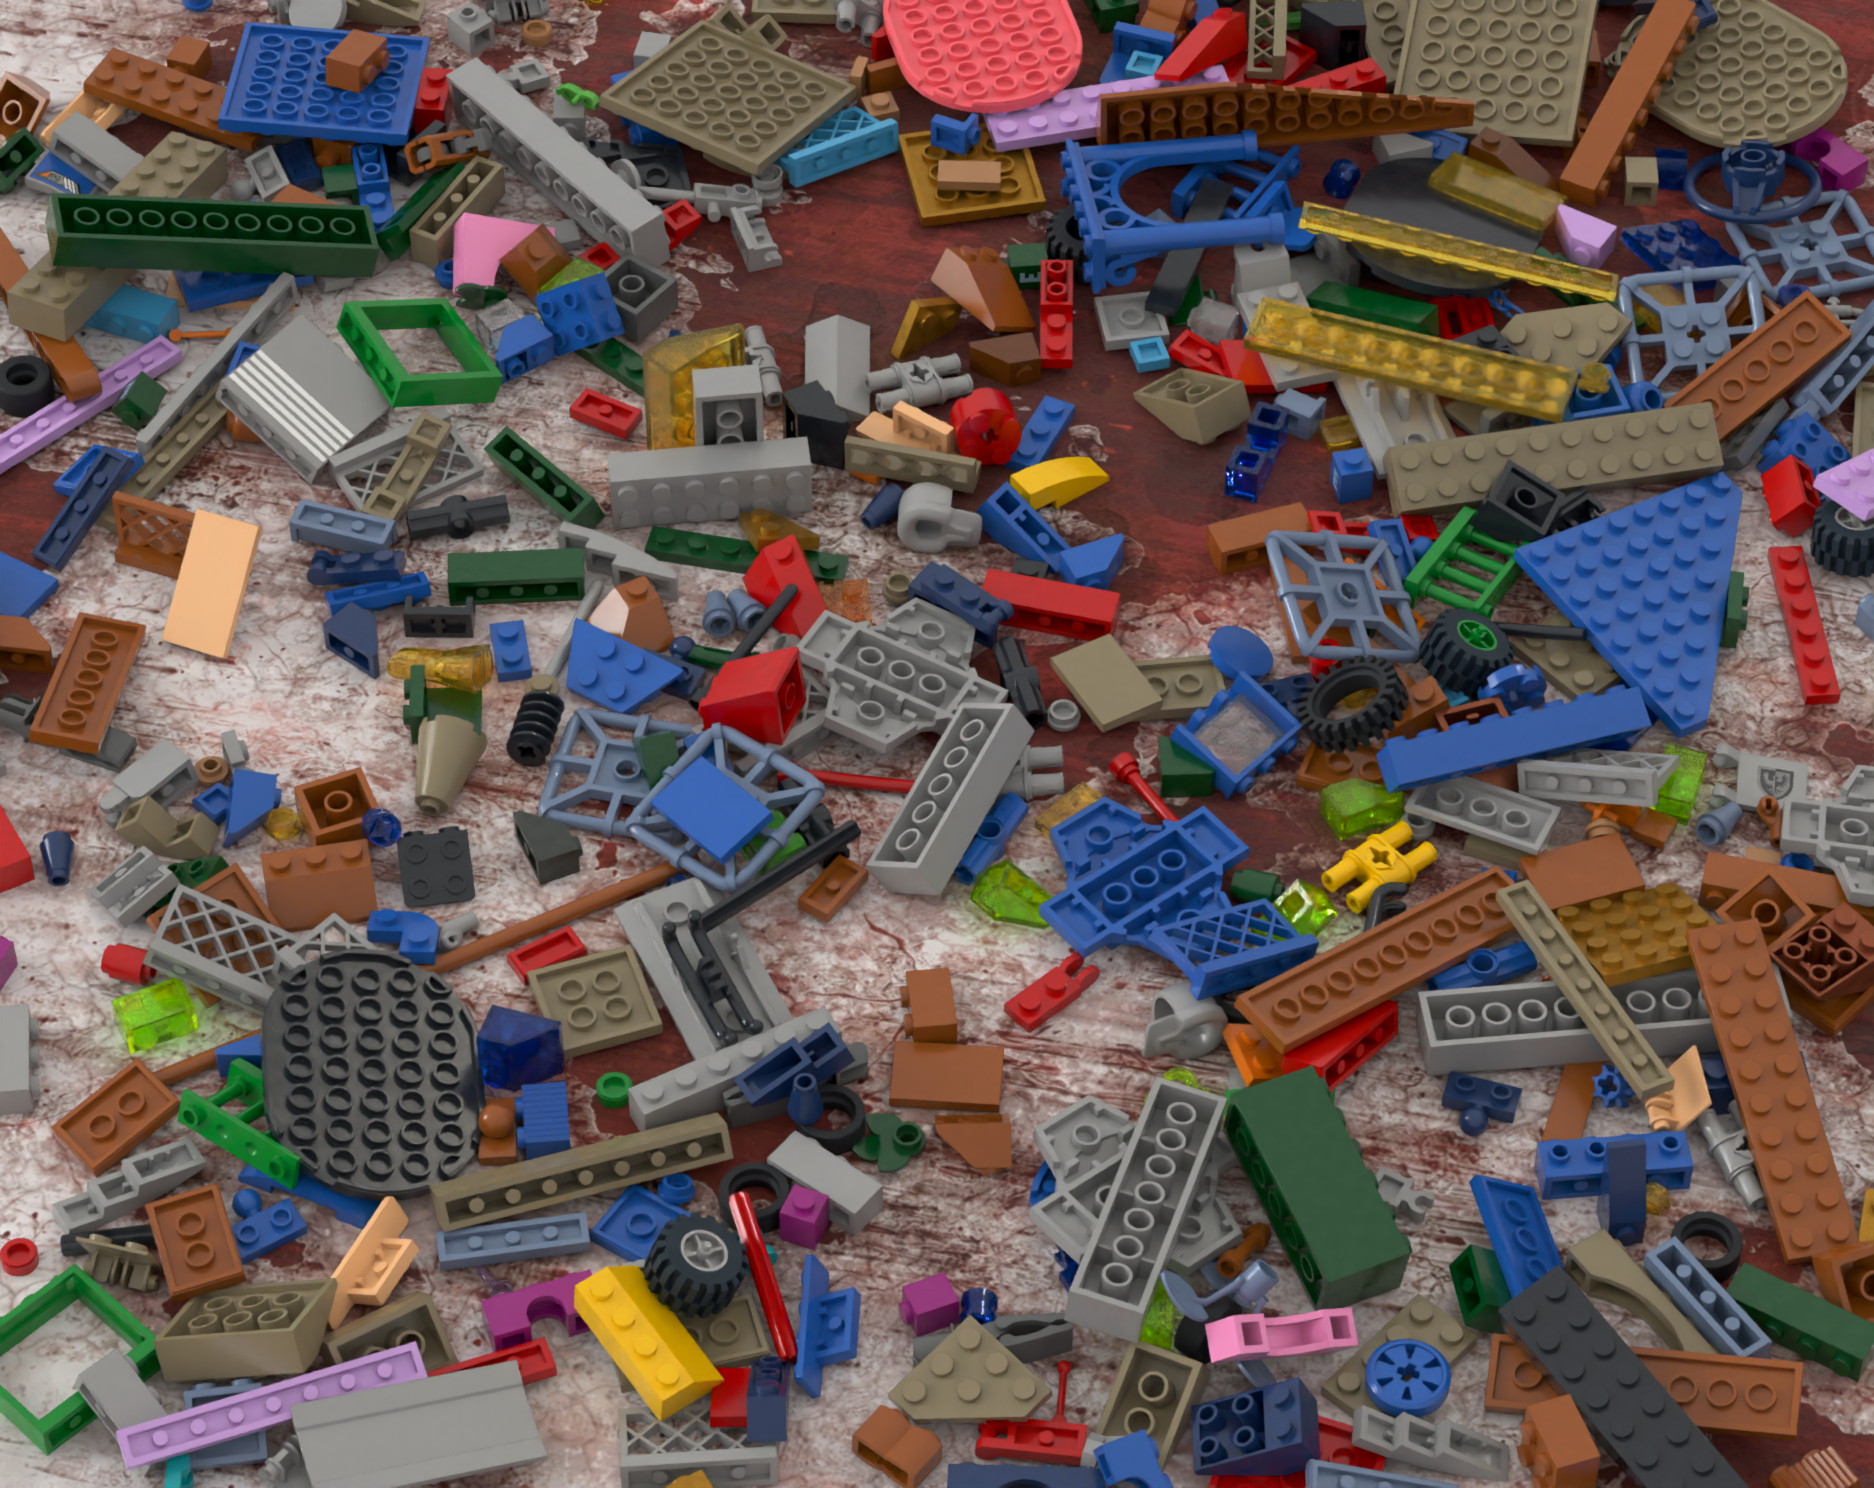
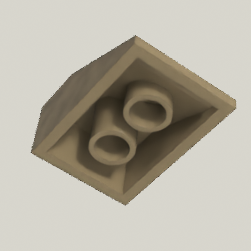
M1180 367L1133 393L1134 399L1182 439L1197 442L1199 445L1214 442L1218 435L1239 428L1240 423L1252 417L1243 381Z
M1140 1340L1138 1343L1130 1341L1095 1433L1104 1436H1127L1145 1429L1147 1436H1152L1157 1444L1160 1455L1157 1461L1163 1473L1192 1419V1406L1198 1405L1201 1401L1211 1371L1199 1361Z

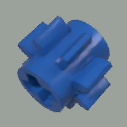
M1602 1065L1603 1073L1598 1077H1592L1596 1090L1592 1095L1603 1098V1107L1613 1108L1615 1104L1619 1107H1629L1627 1099L1636 1095V1093L1617 1067L1614 1069L1612 1065Z

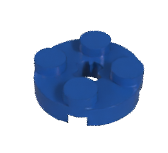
M1513 664L1495 671L1486 678L1489 684L1484 690H1482L1481 686L1479 687L1477 698L1478 700L1499 696L1508 715L1512 716L1511 713L1517 709L1528 706L1536 709L1542 706L1545 702L1544 693L1547 689V682L1538 666L1532 665L1533 669H1525L1524 664Z

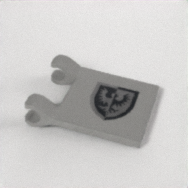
M1720 743L1716 746V754L1713 756L1714 767L1719 769L1737 767L1736 792L1725 785L1717 784L1713 787L1712 796L1709 800V805L1712 809L1715 810L1722 807L1728 802H1735L1741 809L1757 812L1756 808L1759 800L1768 795L1775 797L1782 809L1784 797L1806 799L1808 764L1740 752L1725 743Z

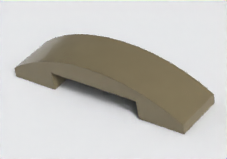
M421 412L407 435L406 446L382 485L374 488L361 509V513L397 522L409 508L427 480L444 447L452 424Z

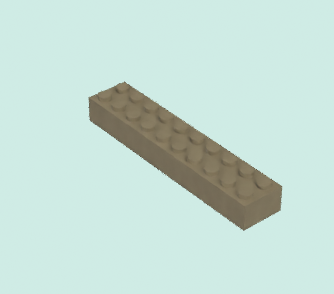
M171 131L107 195L209 199L228 180L227 148L215 145L209 141L186 136L183 133ZM49 251L7 292L9 324L67 342L138 269L53 266Z
M1711 402L1389 447L1382 457L1394 519L1400 518L1401 515L1434 516L1460 512L1464 506L1474 510L1478 509L1509 459L1564 493L1565 497L1582 486L1588 489V493L1710 476L1717 473L1724 466Z

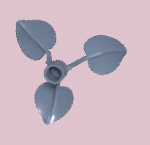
M1257 1259L1241 1276L1226 1279L1218 1273L1216 1268L1218 1261L1206 1263L1201 1268L1202 1273L1211 1286L1219 1290L1207 1298L1197 1297L1192 1287L1179 1275L1167 1270H1162L1159 1274V1278L1175 1306L1184 1315L1198 1322H1205L1209 1318L1203 1307H1207L1225 1295L1239 1304L1244 1311H1248L1252 1307V1302H1256L1252 1314H1260L1262 1308L1269 1302L1265 1295L1279 1282L1276 1272L1261 1259ZM1261 1359L1236 1361L1247 1379L1258 1388L1277 1383Z

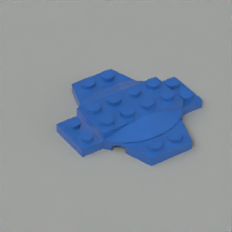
M1104 796L1049 830V839L1068 878L1066 890L1039 905V916L1083 958H1086L1105 945L1112 951L1122 944L1141 945L1173 961L1150 937L1153 928L1232 907L1225 892H1221L1223 873L1248 858L1250 848L1205 806L1200 807L1177 822L1163 820L1162 825H1149L1142 821L1141 814ZM1227 921L1222 923L1241 929V925ZM1204 929L1194 930L1208 936H1215L1214 932ZM1219 935V939L1228 942L1233 939L1224 935ZM1174 936L1169 937L1174 942L1184 945L1187 943V940ZM1191 942V947L1211 952L1212 948ZM1188 957V959H1189L1192 963H1195L1196 961H1198V960H1196V959H1192V958H1189V957Z

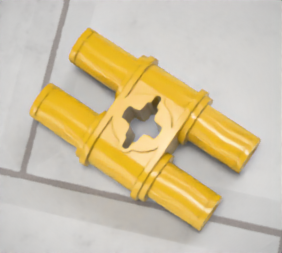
M1400 820L1381 834H1371L1368 836L1367 841L1354 850H1347L1342 857V861L1322 873L1323 877H1321V880L1327 890L1333 893L1354 878L1360 880L1363 885L1346 895L1348 907L1354 913L1359 914L1369 906L1374 890L1380 885L1388 882L1413 883L1418 872L1437 860V851L1432 844L1425 841L1408 854L1401 855L1396 849L1409 842L1413 838L1411 837L1413 832L1405 821Z

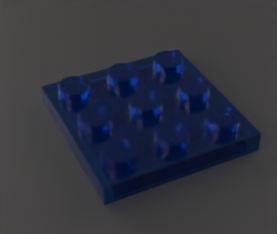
M1691 219L1623 228L1619 237L1625 245L1656 272L1681 270L1683 266H1690L1691 269L1728 265L1743 266L1737 257L1725 251L1716 239L1709 237L1700 229L1699 224ZM1716 280L1692 282L1693 291L1715 288ZM1682 283L1671 284L1677 291L1683 293Z

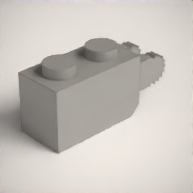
M164 738L111 780L114 787L105 796H102V799L98 802L99 807L106 814L105 820L109 827L116 828L127 805L149 795L161 807L165 808L197 783L199 778L191 759Z

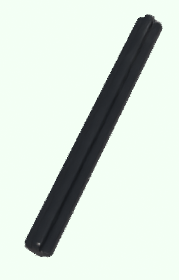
M849 820L701 913L705 932L708 933L860 837L861 829L854 820Z

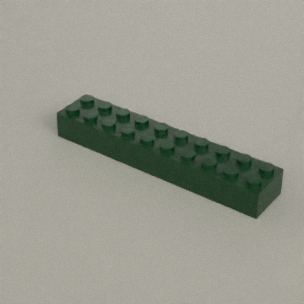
M50 193L45 219L53 266L282 274L286 272L291 275L372 278L379 252L369 206Z

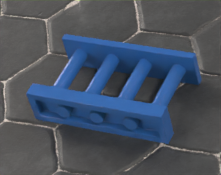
M1294 144L1284 157L1258 148L1257 161L1274 167L1268 175L1236 163L1233 160L1197 163L1172 191L1171 215L1182 219L1187 214L1204 178L1224 182L1217 178L1221 174L1230 173L1259 185L1253 193L1234 186L1232 199L1243 204L1237 211L1227 207L1222 219L1245 218L1244 216L1274 181H1286L1288 183L1291 178L1297 177L1302 162L1299 160L1300 146Z

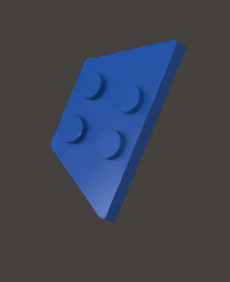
M579 618L575 619L566 687L571 693L610 712L632 715L644 703L651 702L662 695L660 690L675 680H678L680 683L686 678L687 674L684 669Z

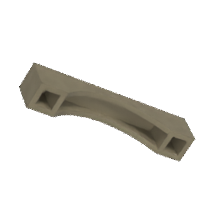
M1605 1229L1568 1248L1565 1271L1587 1296L1607 1301L1634 1314L1648 1324L1662 1338L1670 1350L1720 1354L1715 1345L1708 1343L1701 1336L1694 1322L1680 1313L1674 1306L1671 1297L1665 1291H1660L1650 1280L1645 1268L1637 1265L1628 1256L1622 1243L1617 1239H1613Z

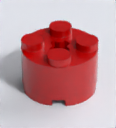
M992 388L971 391L972 395L964 399L961 397L957 400L950 413V425L954 427V438L961 456L975 458L977 461H982V465L1006 464L1018 448L1022 437V430L1015 409L1007 396L999 390Z

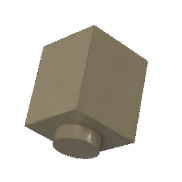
M1625 157L1622 175L1624 206H1656L1659 185L1656 157Z

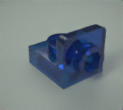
M1655 148L1659 180L1658 189L1683 190V180L1687 175V150Z

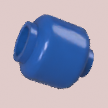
M1639 381L1621 388L1631 408L1630 413L1663 408L1661 392L1649 381Z

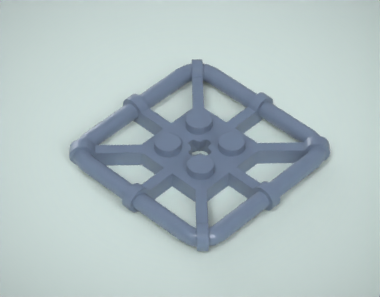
M1841 188L1839 191L1822 192L1814 206L1833 204L1820 220L1801 223L1798 216L1785 220L1788 226L1771 228L1763 224H1739L1724 221L1726 230L1740 253L1739 260L1744 267L1749 265L1755 269L1754 274L1765 289L1766 297L1776 304H1789L1806 290H1809L1816 298H1830L1831 296L1838 298L1840 294L1874 288V265L1852 258L1846 252V249L1867 246L1874 258V227L1869 225L1857 202L1849 195V191ZM1788 195L1782 196L1778 201L1763 203L1760 211H1770L1790 206L1800 201L1806 195L1790 198ZM1845 207L1858 233L1837 236L1832 224ZM1743 233L1769 242L1772 249L1756 251L1750 247ZM1780 262L1785 274L1778 285L1772 287L1761 266ZM1845 270L1861 277L1837 281L1832 279L1830 273ZM1816 276L1821 284L1788 291L1795 279Z
M1728 265L1691 269L1690 266H1683L1681 270L1643 273L1623 277L1618 283L1620 312L1632 321L1633 326L1621 341L1622 347L1627 352L1631 384L1644 381L1639 348L1663 346L1666 364L1651 381L1659 389L1673 371L1695 369L1696 377H1698L1706 368L1712 366L1732 350L1731 339L1747 338L1766 321L1760 284L1757 276L1754 274L1755 269L1749 265L1747 267ZM1738 278L1718 302L1695 303L1692 282ZM1682 283L1685 305L1665 307L1639 287ZM1746 285L1753 324L1728 327L1725 309ZM1631 298L1659 318L1661 334H1637ZM1692 330H1697L1703 334V337H1701L1699 343H1694V339L1688 338L1687 334H1690ZM1679 391L1661 393L1663 404Z
M1272 530L1267 534L1264 543L1267 547V554L1279 588L1276 593L1279 601L1284 604L1295 641L1301 649L1300 653L1303 656L1307 657L1309 655L1313 658L1345 660L1349 658L1350 661H1354L1355 656L1363 655L1366 660L1368 655H1375L1377 660L1381 656L1391 663L1415 664L1421 661L1418 652L1420 651L1419 647L1422 641L1410 608L1412 600L1410 594L1404 590L1393 554L1387 547L1389 543L1383 538L1379 540L1370 536L1334 534L1331 530H1321L1319 533ZM1298 545L1318 546L1320 550H1324L1327 562L1316 561ZM1339 548L1366 549L1371 551L1363 564H1352L1343 562ZM1283 555L1307 573L1310 585L1291 584ZM1378 558L1381 561L1390 590L1376 589L1370 569ZM1297 600L1316 601L1322 621L1310 638L1307 634ZM1382 605H1392V608L1397 610L1403 630L1385 616ZM1330 626L1349 627L1355 647L1318 645V643ZM1365 628L1376 629L1401 650L1371 648Z
M583 707L573 711V716L567 722L556 754H553L549 761L550 772L539 799L537 814L540 817L563 823L568 827L602 832V835L612 838L613 835L634 838L626 831L625 822L617 821L622 804L638 806L650 790L633 743L608 738L596 723L636 730L633 737L646 735L649 732L655 733L668 730L673 731L675 737L687 738L693 736L691 729L695 726L652 719V716L648 714H641L639 717L598 709H584ZM579 729H584L598 746L594 759L570 755ZM683 739L676 741L679 757L686 752L683 746ZM626 770H632L633 775L623 776L619 773L623 774ZM573 771L589 774L585 784L555 797L564 773ZM590 798L610 801L605 819L563 812ZM654 809L650 812L653 816L661 815ZM676 827L651 832L672 844L682 841V836L684 835Z
M721 722L713 723L712 727L699 736L673 767L668 766L662 772L664 777L638 804L630 817L626 819V831L640 843L670 860V865L678 870L684 869L712 887L732 895L746 886L778 849L783 850L788 845V838L815 809L821 798L825 796V784L819 781L813 774L782 757L780 751L772 746L765 747L737 729L722 725ZM725 740L760 759L744 779L728 770ZM713 742L715 746L716 768L767 809L771 810L772 808L800 803L777 830H772L765 826L756 835L765 840L766 843L739 873H737L736 854L725 863V877L693 858L701 850V847L691 839L683 847L676 848L651 833L675 827L662 815L646 817L653 810L650 801L694 763ZM772 768H775L804 785V787L767 793L757 787V785Z

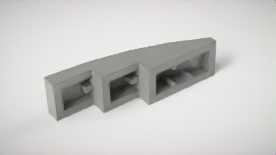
M562 522L558 530L559 548H583L587 571L613 576L614 587L645 575L661 599L678 601V574L660 561L626 542L601 532Z
M189 1137L122 1160L120 1171L87 1182V1192L52 1204V1215L65 1234L94 1230L143 1207L145 1204L174 1189L205 1168L206 1161Z
M1361 1405L1354 1411L1352 1445L1390 1459L1430 1470L1485 1480L1506 1481L1508 1479L1509 1445L1447 1419L1434 1425L1406 1412L1393 1418L1364 1405Z

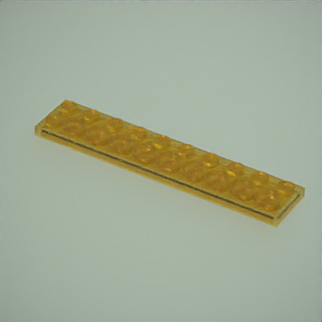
M1262 297L1243 343V349L1556 423H1561L1579 373V370Z

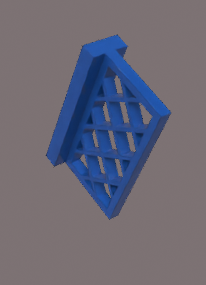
M1266 898L1155 927L1150 936L1192 981L1189 991L1197 1001L1266 982L1314 958L1319 945V941L1311 933L1301 936ZM1262 912L1270 922L1250 915ZM1227 921L1234 922L1243 925V929H1238L1222 923ZM1250 927L1267 932V937L1248 932L1247 928ZM1204 929L1214 932L1215 936H1208L1194 930ZM1272 934L1286 938L1287 940L1278 941L1275 939H1271ZM1219 935L1240 940L1239 945L1219 939ZM1174 936L1187 940V943L1184 945L1174 942L1169 937ZM1191 942L1212 948L1211 952L1191 947ZM1244 942H1247L1260 947L1251 949L1243 945ZM1216 950H1220L1233 955L1224 957L1215 954ZM1188 957L1202 961L1203 963L1198 964V966L1196 967L1188 959Z

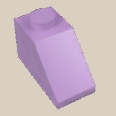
M1560 204L1557 207L1555 233L1567 259L1597 272L1614 250L1617 226Z

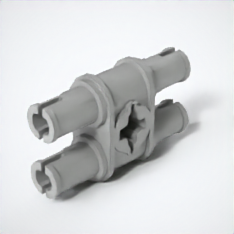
M834 0V8L837 12L836 28L843 33H848L852 31V28L854 29L856 23L862 29L861 44L871 48V35L884 25V0Z
M758 325L748 327L744 333L748 347L735 349L729 332L724 331L715 334L713 344L717 353L715 360L716 368L759 364L762 392L766 404L770 407L781 405L783 391L780 381L782 372L776 365L774 348L767 344L762 327Z
M956 353L933 359L921 356L920 359L905 363L894 362L890 368L864 373L863 379L864 387L869 394L875 391L895 388L894 391L876 394V407L880 414L893 411V407L900 400L916 408L933 404L943 405L947 402V399L967 394L971 395V391L974 389L973 381L969 374L947 379L941 378L960 374L961 362Z
M1027 745L1015 764L1012 775L1006 780L996 797L995 803L1002 794L1006 795L1009 792L1021 796L1022 799H1026V802L1033 799V796L1065 795L1063 772L1032 774L1033 769L1064 768L1062 745L1031 748V745Z
M1734 1099L1729 1103V1108L1727 1109L1740 1128V1131L1728 1133L1714 1109L1705 1110L1696 1118L1695 1123L1709 1143L1708 1154L1710 1157L1715 1158L1725 1174L1724 1179L1726 1183L1735 1186L1748 1209L1755 1211L1765 1206L1767 1202L1762 1186L1755 1177L1758 1173Z

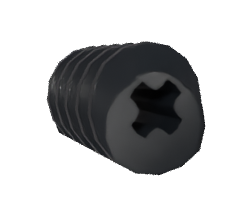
M541 690L531 691L523 696L510 732V737L506 743V751L516 763L527 767H538L545 764L546 756L551 751V745L555 739L554 735L558 730V724L565 709L564 702L554 693Z

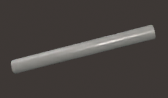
M592 581L543 674L550 675L555 679L558 676L570 653L574 621L576 618L585 622L588 619L604 589V585L600 581Z

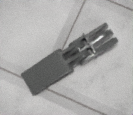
M7 692L0 701V726L23 734L24 742L27 743L29 740V730L42 702L41 697L39 696L33 702ZM109 726L98 755L81 753L62 747L59 749V753L120 773L135 752L138 744L135 737Z
M854 1042L846 1045L855 1061L831 1077L821 1081L817 1086L830 1084L843 1086L867 1077V1046L863 1042ZM736 1085L723 1092L725 1122L731 1129L787 1115V1105L790 1096L753 1108L741 1089Z
M1065 1313L1006 1315L997 1317L995 1321L982 1324L990 1334L1023 1364L1072 1351L1073 1323L1064 1320ZM950 1323V1332L915 1337L913 1340V1368L954 1330L953 1323Z

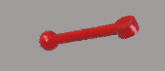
M1061 1360L1057 1364V1371L1060 1373L1056 1415L1052 1418V1421L1066 1423L1067 1418L1064 1416L1067 1374L1072 1369L1071 1363L1067 1360Z

